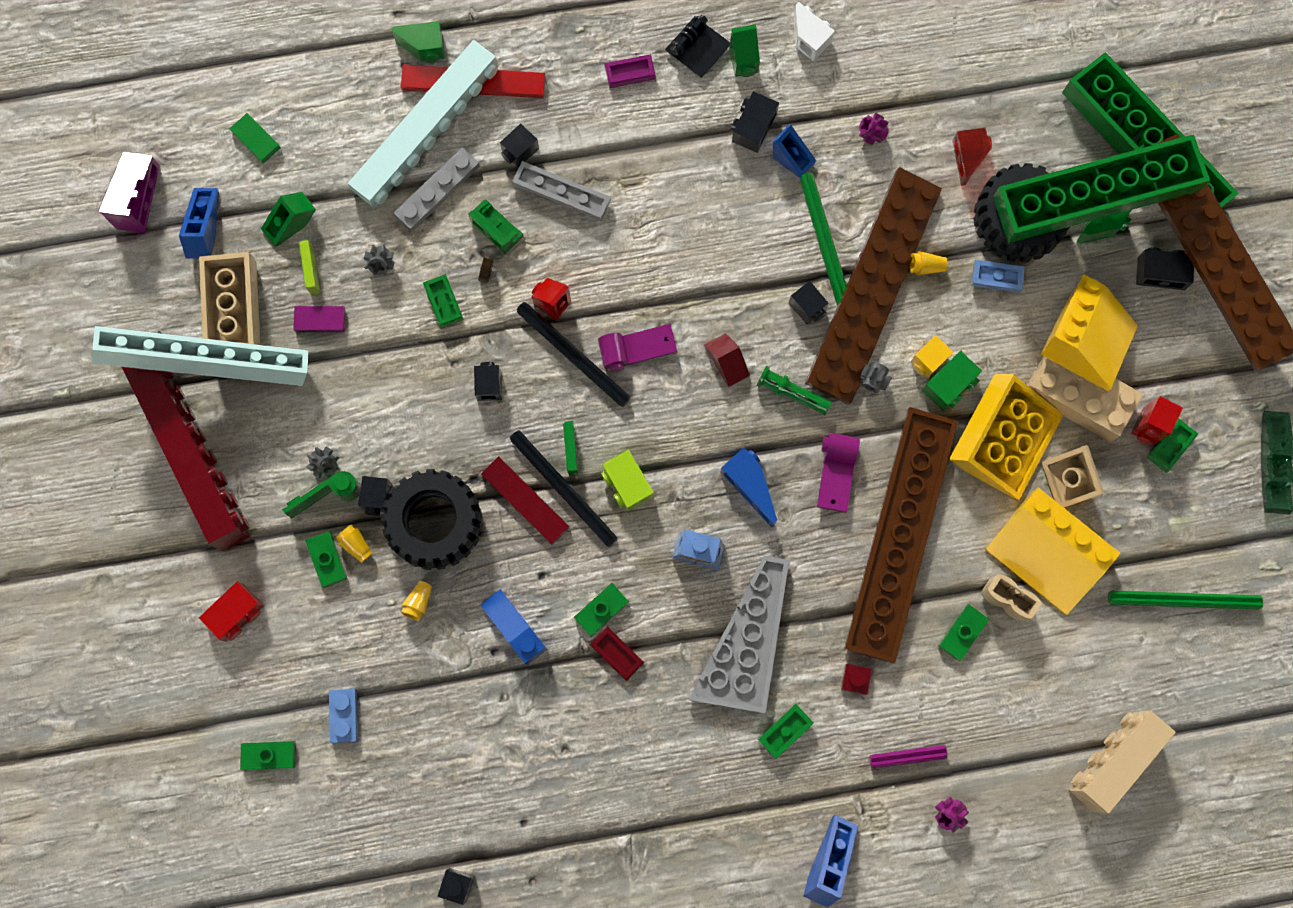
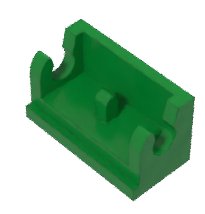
M486 199L468 213L470 222L504 254L524 236Z

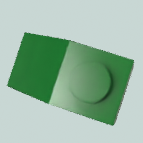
M439 21L392 26V33L396 43L420 61L436 62L439 59H445L443 35Z
M756 24L732 28L729 53L735 77H750L759 71L760 57Z
M303 192L282 195L279 197L261 230L274 247L279 246L308 224L316 208Z
M1132 210L1089 221L1078 237L1077 242L1082 244L1114 237L1119 230L1124 231L1131 221V218L1128 216Z

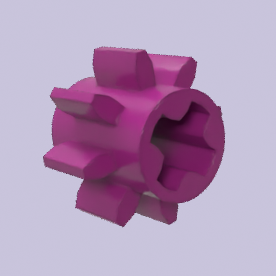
M875 113L873 117L867 115L860 122L859 131L861 133L859 136L864 138V141L870 145H873L875 141L881 143L888 136L889 128L887 125L889 122L884 120V117L878 113Z
M948 797L935 807L939 811L935 816L937 823L945 830H951L952 833H955L959 828L962 829L968 823L964 817L969 811H967L962 801L953 800L951 797Z

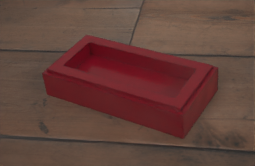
M608 626L590 644L626 682L644 664V661Z

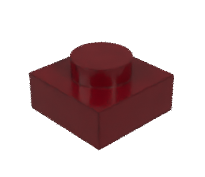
M845 664L841 690L868 695L872 669Z

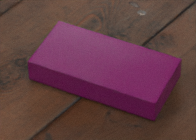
M651 54L604 63L609 89L656 80Z
M294 306L293 330L295 332H344L345 307Z

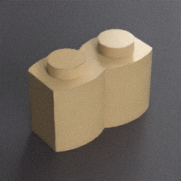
M1001 574L991 577L981 592L984 599L990 604L1003 607L1010 617L1022 622L1032 619L1042 604L1035 594L1025 589H1019L1012 579Z

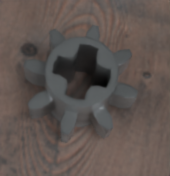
M372 245L371 251L365 252L363 259L366 261L364 268L369 269L374 276L381 274L386 276L388 269L393 270L395 264L392 260L394 252H389L385 245L378 247Z
M873 362L871 367L865 365L860 376L864 380L862 386L873 393H879L880 389L885 391L892 379L891 376H888L889 369L877 362Z
M327 446L323 451L315 447V451L311 455H307L309 464L306 468L313 471V475L319 479L322 477V474L330 478L331 474L339 469L336 461L340 458L332 454L333 450Z

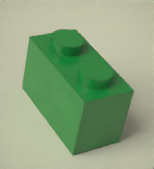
M960 350L924 386L922 391L943 411L948 406L953 409L963 399L960 394L965 389L971 391L980 382L977 377L982 370Z

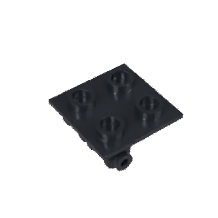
M702 14L694 16L665 49L666 52L701 78L730 47L728 40L706 24L708 19Z

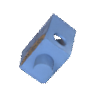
M685 529L678 534L672 558L719 571L725 545L719 538Z

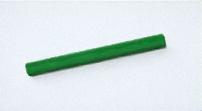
M805 173L801 176L800 182L838 306L847 284L814 175L812 173Z
M1112 590L1108 593V603L1110 605L1258 610L1263 608V597L1260 595Z

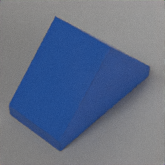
M788 125L773 141V159L799 178H802L801 176L817 161L792 125Z

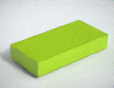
M309 240L300 241L299 246L305 287L311 295L321 294L314 248Z

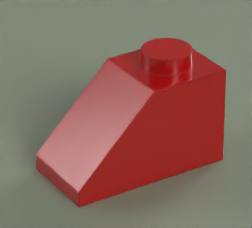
M546 278L543 283L539 282L532 290L533 304L555 321L571 304L569 287L550 278Z

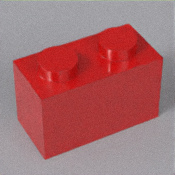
M1162 396L1157 397L1143 407L1131 434L1137 436V439L1144 444H1156L1171 434L1183 407Z
M237 581L199 619L219 640L224 642L232 641L242 632L241 628L247 622L251 623L261 614L260 609L264 605L244 584Z

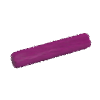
M945 745L872 754L869 757L871 768L877 769L947 759L948 754Z

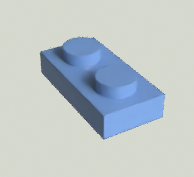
M975 260L971 286L1020 293L1023 288L1025 267Z
M357 689L329 690L330 743L358 742Z

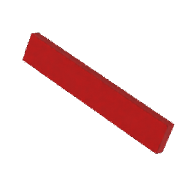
M403 64L400 87L402 90L428 92L449 67ZM497 70L493 78L487 79L482 84V89L478 95L544 98L545 73Z

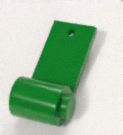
M340 471L303 496H297L289 501L287 507L282 509V511L292 519L331 492H334L344 501L356 500L360 495L361 484L351 473Z

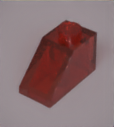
M986 127L957 131L952 141L961 186L968 183L992 149V139L990 136H987Z

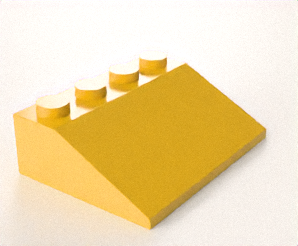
M1083 274L1070 292L1041 355L1109 392L1138 325L1105 285Z
M994 374L949 460L968 474L1008 496L1020 500L1064 414L1014 374Z
M1039 487L1028 495L985 548V551L1064 615H1067L1121 554Z

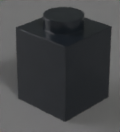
M521 123L500 142L502 157L509 164L513 162L518 168L522 161L526 162L539 150L538 139Z
M811 281L794 292L789 299L791 307L807 325L812 321L815 323L820 321L827 314L825 311L829 303Z
M482 362L480 366H474V391L477 401L502 400L501 369L494 362Z
M362 476L358 506L365 510L364 514L380 516V512H385L382 506L385 500H389V491L392 486L388 479Z
M453 868L447 869L437 897L464 905L467 902L475 876Z

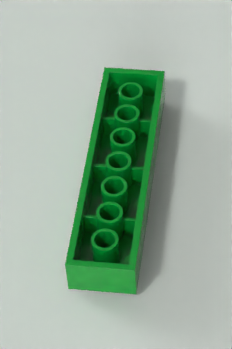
M1106 52L1070 79L1062 92L1118 154L1155 145L1176 134L1180 138L1185 137ZM1201 154L1210 178L1208 186L1223 209L1239 193Z
M1193 134L1000 186L993 199L1007 241L1011 243L1201 191L1210 182V178Z

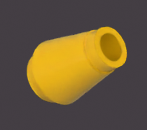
M921 251L911 254L913 259L909 270L917 276L945 272L947 270L948 261L946 257Z
M349 525L336 537L339 541L338 545L361 563L373 554L359 529H355L352 525Z
M418 581L401 605L403 607L401 613L412 620L420 621L421 617L426 614L432 586L426 582Z

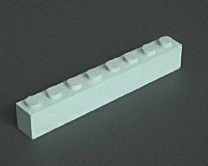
M473 39L348 182L352 191L374 209L378 205L383 204L392 188L400 185L406 172L418 164L420 156L426 150H430L433 147L439 134L447 131L453 118L457 114H461L465 110L467 102L480 93L482 84L487 79L495 76L499 67L496 56Z
M95 326L91 363L303 386L307 375L308 351Z

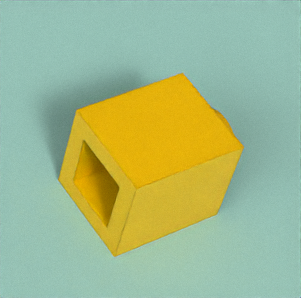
M935 335L915 354L911 362L918 374L925 375L929 379L954 352Z

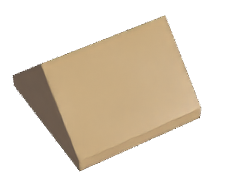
M1088 445L1042 462L1054 500L1062 507L1067 508L1092 501L1105 494Z

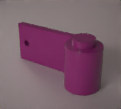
M671 323L624 336L621 333H610L598 338L604 368L609 369L610 372L621 371L627 365L678 353Z
M829 433L828 437L823 438L821 452H825L816 508L847 513L860 438Z

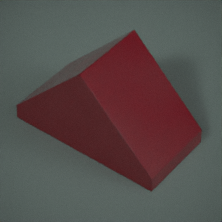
M726 333L704 344L728 388L750 376L740 347Z

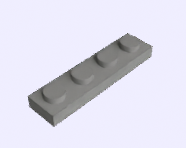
M461 147L394 212V216L413 232L480 167L479 162Z
M524 161L521 162L512 181L515 187L599 221H602L611 201V197Z

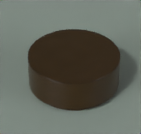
M484 257L478 281L483 283L489 282L493 259Z

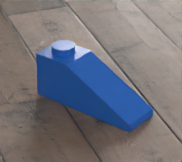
M218 188L193 189L179 234L186 259H199L201 256H211L216 235Z
M743 448L721 467L720 472L772 527L777 522V517L762 467L759 464L760 459L752 450L748 452Z
M501 589L480 604L527 666L548 650Z
M836 815L832 817L810 869L803 897L825 907L841 899L858 825Z

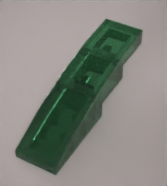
M1264 410L1262 413L1261 481L1264 513L1290 515L1293 512L1291 487L1293 486V434L1290 414L1287 412Z

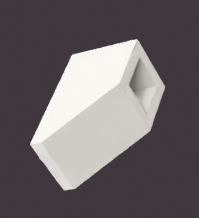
M798 2L793 16L796 48L814 62L832 43L835 31L827 21H822L818 18L810 7Z

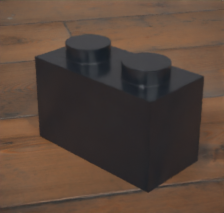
M753 91L750 98H745L740 111L743 113L740 119L735 118L730 129V132L733 133L732 142L758 153L778 113L779 102Z
M1157 247L1145 249L1137 257L1136 285L1185 291L1194 283V265L1185 251L1175 250L1167 252Z

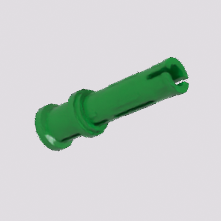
M765 367L756 386H764L774 391L777 396H782L783 394L824 416L826 415L832 401H828L790 382L788 376H781L771 371L770 367Z

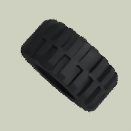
M1017 163L1010 165L1008 170L1007 168H1002L995 176L988 180L979 195L974 207L976 215L973 218L974 226H979L976 233L980 239L984 237L986 240L984 245L987 249L992 247L996 250L994 254L1000 258L1002 255L1008 256L1007 260L1013 262L1017 258H1020L1021 262H1029L1032 257L1034 260L1043 258L1045 254L1053 251L1067 234L1070 227L1008 243L993 199L1000 186L1048 174L1045 171L1046 167L1039 165L1038 168H1034L1032 163H1024L1020 167Z
M426 469V473L413 472V477L409 479L403 477L399 480L400 485L396 489L392 487L389 491L391 496L389 500L384 501L382 506L385 509L384 514H381V523L384 525L382 531L391 549L410 565L421 567L424 570H431V568H437L438 570L446 569L447 565L451 564L454 566L460 563L459 559L463 556L467 558L471 553L470 549L472 546L477 545L479 541L478 534L482 532L483 526L479 502L469 486L459 477L452 476L449 472L443 470L436 472L434 469ZM428 498H443L453 506L456 513V523L453 530L446 538L435 543H425L414 537L409 527V519L413 509L420 502Z

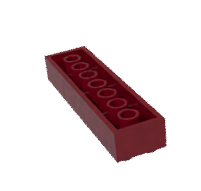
M122 367L208 544L221 551H225L250 538L247 531L250 529L249 523L244 515H239L236 509L239 507L238 501L232 493H228L225 487L228 485V481L221 471H217L214 465L217 463V459L211 450L207 451L204 442L207 441L200 428L196 429L193 423L196 417L191 408L184 405L182 401L185 399L183 391L178 385L175 386L172 378L175 377L174 373Z

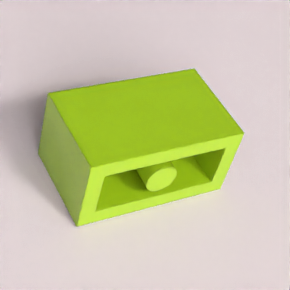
M629 449L602 464L604 472L601 473V476L607 486L612 485L615 489L616 494L613 496L620 508L625 506L627 512L654 497L652 488Z

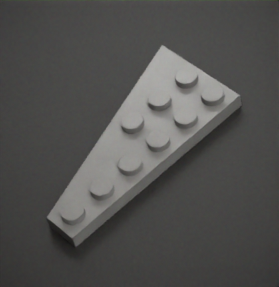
M769 556L763 557L690 695L689 701L766 714L789 560Z

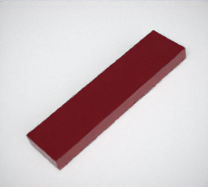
M499 456L481 473L551 545L570 528Z

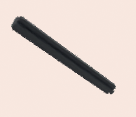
M523 302L516 309L517 313L620 407H624L630 401V396L528 303Z
M520 430L514 432L510 436L511 442L607 547L612 546L617 541V536L526 436Z

